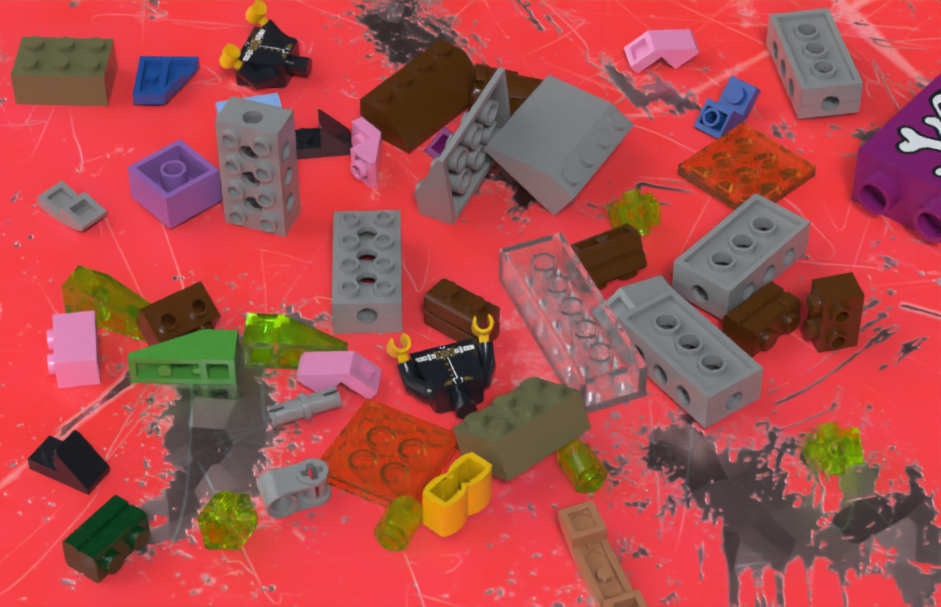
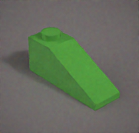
M202 329L128 353L127 359L131 383L237 385L241 356L238 330Z

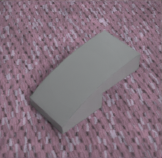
M63 181L37 196V205L46 213L64 225L81 232L107 215V210L86 192L78 195Z

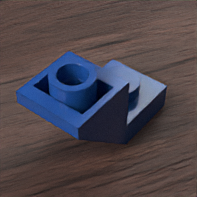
M731 75L718 102L707 98L694 127L722 140L748 118L761 90Z

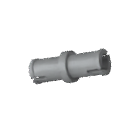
M336 385L308 395L302 392L297 394L295 399L267 406L272 427L276 428L279 425L302 418L304 421L312 419V415L341 408L342 401L339 392H337Z

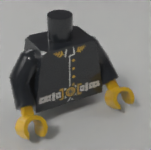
M255 0L253 5L246 11V19L252 24L259 23L261 27H254L241 50L233 44H227L222 50L220 65L226 69L235 68L237 85L252 86L257 89L264 87L283 89L287 87L294 74L310 75L312 58L299 55V41L281 31L272 19L268 20L264 16L267 12L266 4L261 0Z
M490 314L487 316L489 327L486 329L479 328L476 324V316L473 318L471 329L473 334L479 338V343H475L474 338L434 347L410 353V360L407 355V351L411 347L410 337L405 333H402L400 336L404 349L397 348L391 337L387 344V352L399 361V364L396 366L405 391L424 404H429L432 410L438 414L455 410L457 417L464 419L468 414L476 412V405L484 401V390L491 386L496 371L493 341H489V334L494 325V320Z

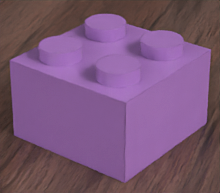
M181 139L127 167L131 197L169 229L223 200L220 170Z

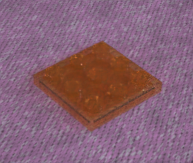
M744 122L678 164L679 176L733 210H736L755 193L777 203L812 179L816 172L815 165Z
M367 398L320 459L328 466L329 477L327 482L329 485L410 517L421 502L422 494L427 484L440 476L459 450L453 431Z

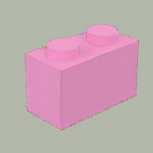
M95 310L52 315L53 329H47L48 349L53 350V353L47 354L49 375L56 374L58 389L101 384L99 335Z

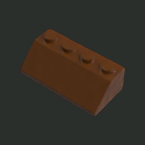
M440 39L360 99V115L381 132L382 140L410 154L470 107L469 95L474 64L464 50Z

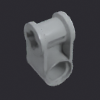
M310 458L286 467L271 469L264 472L257 480V487L266 511L272 518H285L300 511L321 507L332 496L331 486L327 482L329 477L328 466L321 459ZM309 469L312 471V479L308 474ZM315 487L319 490L318 497H316Z

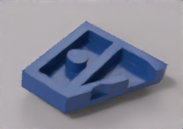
M140 56L132 94L133 103L146 105L166 104L199 70V56Z

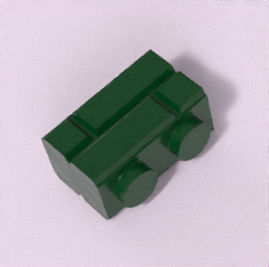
M115 494L62 541L65 562L69 567L79 573L83 572L87 578L98 584L108 574L113 575L117 573L122 567L124 559L134 550L139 551L145 547L151 535L148 515L145 511L133 504L130 505L128 501Z

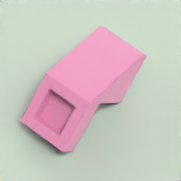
M690 29L648 30L624 47L630 68L637 74L661 57L677 69L700 53L694 34Z
M363 117L352 121L351 143L353 147L351 148L350 169L356 179L363 181L372 189L377 186L382 161L381 132Z
M355 351L304 352L300 356L296 380L315 392L337 386L342 382L352 391L370 400L378 393L382 369Z

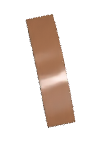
M593 500L558 510L557 516L567 546L579 575L596 607H648L640 590H633L607 540L608 529Z

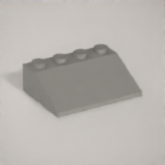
M499 67L470 111L465 112L462 116L460 126L454 135L451 134L448 137L445 149L441 155L432 161L430 171L425 179L418 182L414 197L417 201L419 214L454 225L495 162L483 148L511 117L504 68Z
M548 75L483 149L555 216L576 197L632 129L634 124L612 103Z

